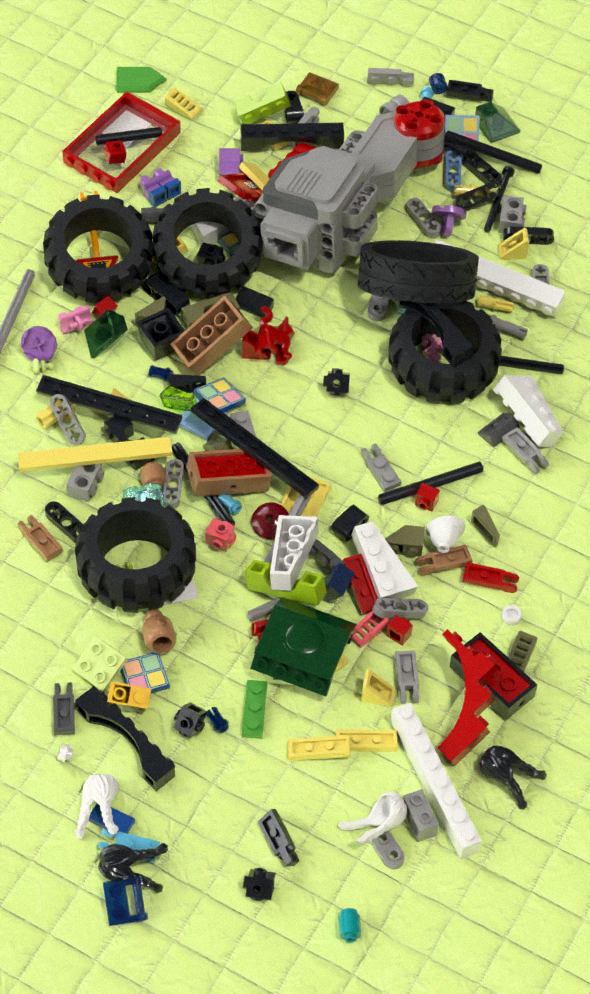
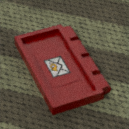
M245 173L220 175L219 183L249 202L258 201L263 194V191Z

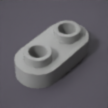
M371 295L368 317L372 321H381L385 318L389 298Z
M389 831L378 835L377 838L372 840L373 848L387 868L394 870L403 865L404 852ZM384 837L386 841H381L379 838ZM395 854L397 858H392L390 855Z

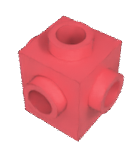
M213 518L205 532V543L215 549L227 551L229 546L233 545L236 540L235 526L227 521Z

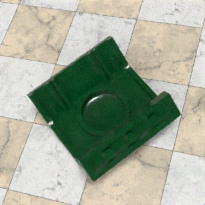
M282 597L275 604L254 651L255 655L250 669L326 697L346 644L351 643L357 624Z

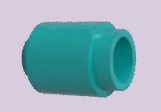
M353 908L341 910L338 917L339 936L347 943L356 942L361 937L360 915Z

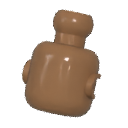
M157 609L149 610L145 615V622L142 626L144 642L148 650L153 653H167L176 644L177 633L174 630L173 623L168 617L163 616L161 611Z

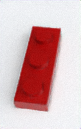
M362 554L344 558V565L355 573L350 585L361 615L370 613L378 598Z

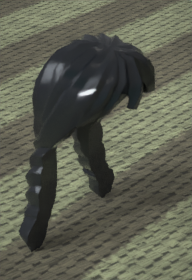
M503 746L488 748L480 759L479 766L482 774L489 779L506 785L516 798L519 809L522 810L527 807V802L524 800L525 798L519 784L513 778V769H519L530 777L545 780L547 776L545 770H536L531 764L522 761L512 750Z
M161 843L154 849L133 850L122 844H111L100 853L99 871L105 878L111 881L136 883L137 885H143L152 889L155 893L162 892L163 885L152 881L151 878L142 874L134 873L130 866L136 861L148 858L153 859L166 853L168 845Z

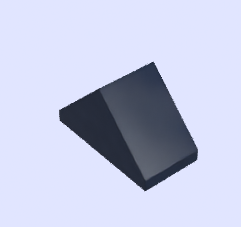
M340 561L324 577L327 591L324 599L328 602L342 597L355 575L351 569Z

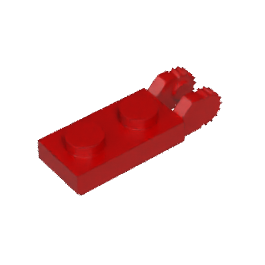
M467 562L462 582L515 593L517 586L509 582L517 583L520 577L503 569Z

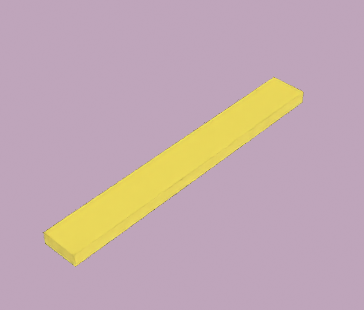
M170 437L20 452L18 453L19 472L172 456Z

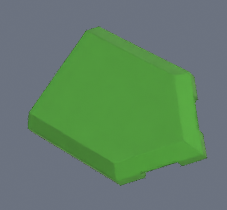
M117 67V93H125L126 91L129 93L152 92L157 85L167 81L166 77L152 67Z

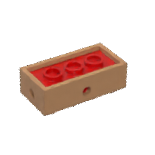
M241 449L189 453L186 468L194 496L269 490L272 479L271 472Z

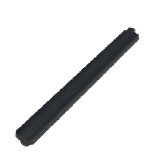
M447 130L444 139L446 141L468 147L471 150L539 174L542 169V164L458 133Z
M501 356L499 366L563 374L564 372L563 364Z
M177 442L172 445V451L177 459L183 462L184 469L188 473L186 466L189 455L181 443ZM217 495L204 496L221 521H227L235 526V521Z
M478 461L378 495V501L381 505L417 494L422 483L435 488L481 473L484 468L482 463Z

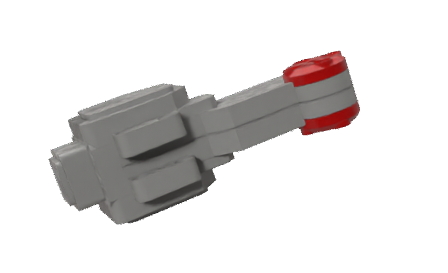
M428 99L400 105L396 108V111L377 115L366 132L359 130L351 132L339 150L321 146L284 159L264 186L263 194L254 205V216L258 218L261 227L262 255L266 258L305 270L311 267L328 273L336 272L348 255H360L361 246L369 243L378 229L377 213L373 211L377 202L395 198L413 170L442 162L445 117L442 110L435 106L433 101Z

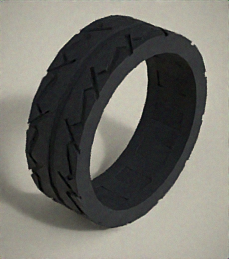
M403 240L369 242L361 246V267H359L358 287L369 294L394 300L420 303L463 302L475 297L477 282L475 276L478 272L479 257L466 249L430 242Z

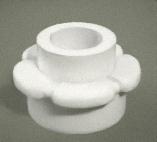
M62 743L57 759L61 760L62 763L65 760L70 761L74 750L70 748L71 744L66 745Z

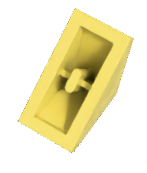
M525 227L497 245L501 260L527 259L529 237Z
M370 669L366 670L361 702L388 707L393 706L396 688Z

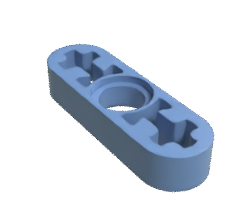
M453 150L447 151L445 160V188L450 192H454L455 185H461L462 155ZM449 169H456L457 172H450Z

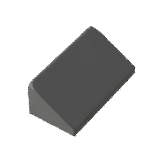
M503 412L482 428L478 435L495 447L502 442L503 435L517 427L519 428V424L513 415Z

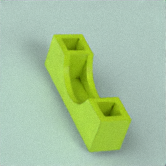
M253 560L245 570L248 590L319 605L327 593L324 575L306 571L300 579L295 581L290 591L271 590V563Z

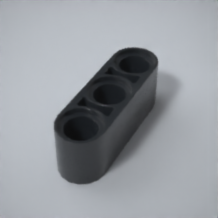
M155 272L142 282L143 290L155 301L163 296L166 298V308H169L173 315L179 314L181 308L190 305L189 298L158 272Z

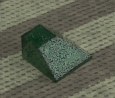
M488 102L476 107L475 115L480 116L479 128L490 143L520 133L518 126L501 106Z
M108 309L84 330L91 358H96L128 330L123 315Z

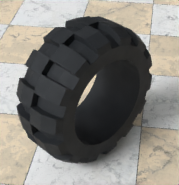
M210 188L196 189V194L189 195L188 192H185L174 198V204H167L159 214V221L154 225L153 253L154 258L157 260V268L162 276L170 279L172 285L176 286L183 293L187 289L193 291V296L207 298V293H216L217 297L231 292L233 287L240 289L250 280V275L256 272L261 259V227L258 218L251 214L252 209L241 199L237 202L233 200V194L223 190H219V194L210 193ZM208 221L215 222L230 229L237 237L240 246L231 258L222 263L201 265L190 261L178 250L175 242L179 234L192 224Z
M100 194L87 195V200L81 202L77 198L64 206V212L61 210L57 211L49 221V228L45 231L43 240L44 261L53 282L57 286L62 285L63 292L75 299L78 296L85 297V302L97 304L99 299H104L107 296H110L113 301L122 299V293L127 292L129 295L142 285V280L149 275L152 267L154 247L152 242L153 234L149 224L142 220V214L132 205L125 207L122 199L110 196L109 200L100 199ZM100 230L111 232L122 238L129 246L130 252L122 261L113 266L91 268L74 260L68 253L67 248L81 234Z
M468 301L436 303L440 311L449 317L451 323L460 329L462 335L471 341L473 352H476L471 359L454 368L451 364L429 360L416 349V346L422 342V337L425 334L440 336L435 327L426 318L407 309L392 327L389 340L391 371L400 385L405 383L407 392L417 398L420 395L424 396L426 401L439 404L440 401H449L451 405L462 403L467 396L473 399L493 382L500 364L502 340L496 325L492 324V319L483 309L477 311L474 304Z
M135 497L122 498L121 503L113 505L110 502L100 507L97 511V516L91 514L76 538L75 555L78 576L82 580V585L92 597L96 598L98 596V601L111 609L119 606L123 607L124 612L138 613V609L148 608L149 610L162 608L164 601L169 600L172 602L185 590L184 586H188L192 580L197 559L194 533L189 523L182 519V515L170 505L162 507L159 500L146 498L145 501H136ZM134 540L153 542L168 552L158 563L142 569L121 568L111 564L104 558L115 546Z

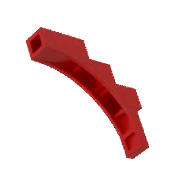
M447 629L442 636L457 651L465 676V697L460 716L454 728L437 748L456 766L490 733L487 728L489 723L480 714L494 702V699L491 697L493 692L484 683L498 669L495 666L497 661L489 653L485 655L480 651L477 654L470 645L465 647L461 643L463 639L456 631L451 633Z

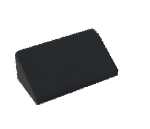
M245 286L241 287L236 297L240 309L261 318L266 316L260 310L261 307L266 306L271 310L274 307L273 298Z

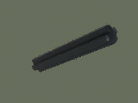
M161 127L100 134L95 136V141L97 145H104L106 142L113 141L127 142L158 138L162 135Z

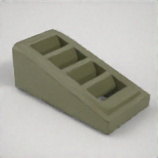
M483 504L473 510L471 523L493 547H497L500 534Z
M519 631L508 658L513 662L521 664L522 666L518 667L524 672L538 638Z

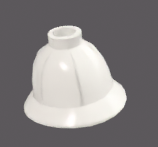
M441 516L427 524L426 533L439 552L447 553L449 549L456 545L459 537L464 533L466 525L464 520L457 516Z

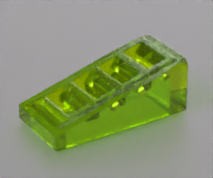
M171 386L166 387L160 393L164 407L169 409L191 411V407L197 403L195 396Z

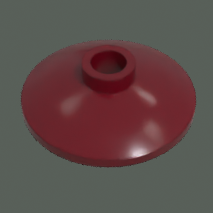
M274 502L260 505L252 515V527L255 533L264 539H275L279 515L288 516V511L282 505ZM267 517H274L272 521H267Z

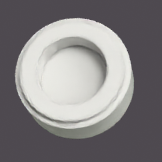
M514 605L506 606L502 611V621L509 626L517 625L521 621L522 612Z

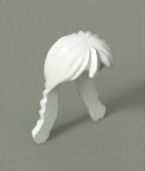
M93 774L86 780L83 786L78 826L74 831L77 839H82L84 836L85 827L89 822L90 806L94 801L100 805L103 822L108 832L112 835L117 834L119 828L113 822L111 802L119 792V783L111 774Z
M387 792L377 800L368 817L352 822H339L337 825L342 831L367 828L370 825L379 826L365 832L364 835L356 839L364 845L368 841L377 838L378 835H382L384 832L400 825L407 815V806L399 794Z

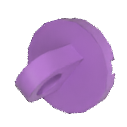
M434 205L431 214L442 218L440 234L441 236L449 237L453 230L454 220L466 219L467 212L457 206L444 205V208H440V205Z
M33 326L22 335L21 348L23 347V353L31 361L35 358L39 360V363L41 360L47 361L56 353V337L46 327Z

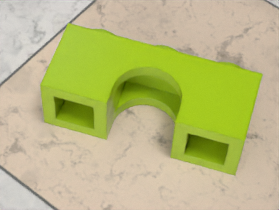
M281 81L265 88L267 92L266 97L260 102H254L250 95L235 101L238 116L243 124H252L291 106Z

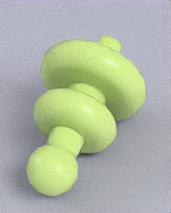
M37 358L33 360L32 364H29V368H33L35 374H38L39 370L44 372L46 368L52 369L54 367L52 362L46 364L44 360H41L39 363Z

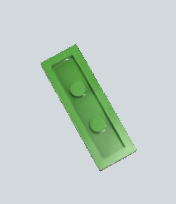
M247 680L242 737L262 739L268 681Z

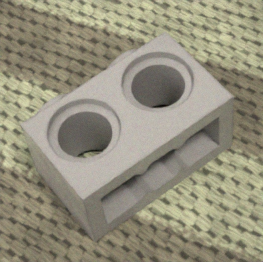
M503 195L498 233H503V230L510 226L524 227L525 218H522V215H525L527 205H523V197Z
M102 463L75 466L66 485L67 496L89 502L91 497L95 496L97 492L98 482L103 480L105 471L103 470Z
M423 789L403 795L402 799L407 806L406 818L417 842L437 836L439 823Z

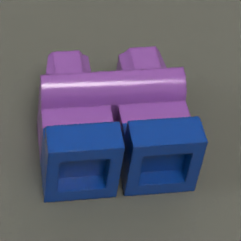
M159 168L153 172V178L150 179L146 175L140 178L143 195L153 207H157L167 202V199L170 200L181 194V181L178 178L174 179L169 170L164 172Z

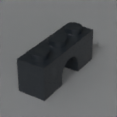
M116 416L104 421L103 433L107 440H111L113 443L134 441L128 439L134 435L133 423L131 421ZM148 458L125 462L136 471L155 459Z

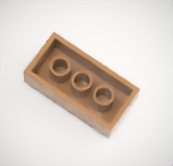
M223 296L170 345L191 371L196 375H201L253 327L235 304L226 296Z

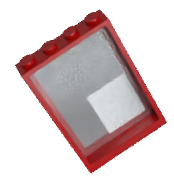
M126 91L62 151L63 163L77 170L80 174L91 178L94 182L100 183L108 190L119 193L181 133L180 120ZM161 127L162 135L158 138L123 142L127 152L125 163L108 164L104 154L105 144L97 145L95 141V136L100 134Z

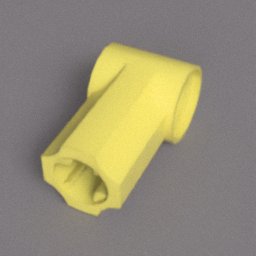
M57 399L55 405L60 406L62 411H59V414L63 411H68V408L63 409L61 405L63 401ZM71 404V406H72V408H73V410H74V412H75V411H76V408ZM51 406L36 414L39 425L45 429L58 421ZM66 414L63 417V419L67 420L72 416L70 414Z

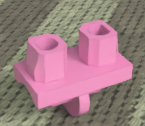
M88 305L85 307L78 306L69 313L63 312L58 314L63 334L76 329L82 331L84 326L93 323Z
M425 334L422 337L423 343L421 344V347L425 349L423 356L438 362L442 356L437 350L443 353L441 338L437 339L435 334L432 336Z

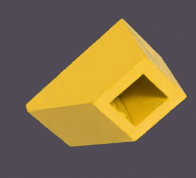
M111 682L107 702L148 709L151 688Z

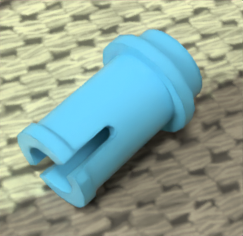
M424 87L421 90V100L424 96L430 99L433 97L434 92L432 88Z
M221 494L218 497L222 504L229 509V513L238 514L241 511L242 505L239 500H234L228 494Z

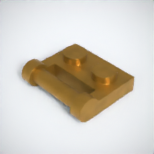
M309 72L302 83L298 84L295 92L298 95L303 94L320 101L323 105H327L339 89V84Z

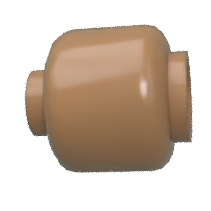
M149 462L140 470L141 481L145 489L159 491L164 487V483L167 482L166 474L161 464Z

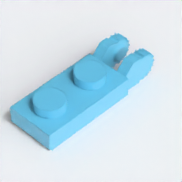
M104 829L101 832L104 836L116 837L115 844H122L133 850L154 849L160 845V841L119 831L114 835ZM99 842L98 847L105 848L109 846V844L105 842ZM155 857V858H153V859H152V858H148V859H143V860H147V861H151V862H156V858H157V857Z

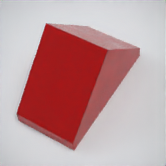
M252 330L243 336L242 359H270V349H263V356L255 354V343L258 334Z

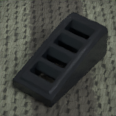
M167 375L170 396L193 393L195 388L206 384V376Z

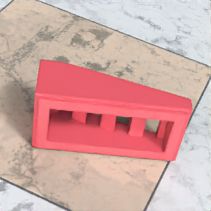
M372 610L356 625L352 639L360 647H363L387 628L390 619L378 617ZM377 618L381 623L378 624L374 619ZM370 622L375 626L374 629L368 625ZM365 627L370 633L367 635L362 628ZM357 632L364 637L362 640L356 635Z

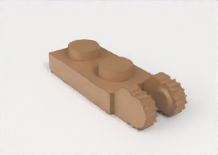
M33 515L27 517L28 522L32 525L30 529L23 521L17 523L18 528L47 562L63 552L62 546Z
M462 545L449 549L447 553L431 552L430 554L418 557L415 562L417 566L427 565L419 569L420 575L424 576L431 575L433 572L466 566L467 562L472 563L473 560L467 545Z

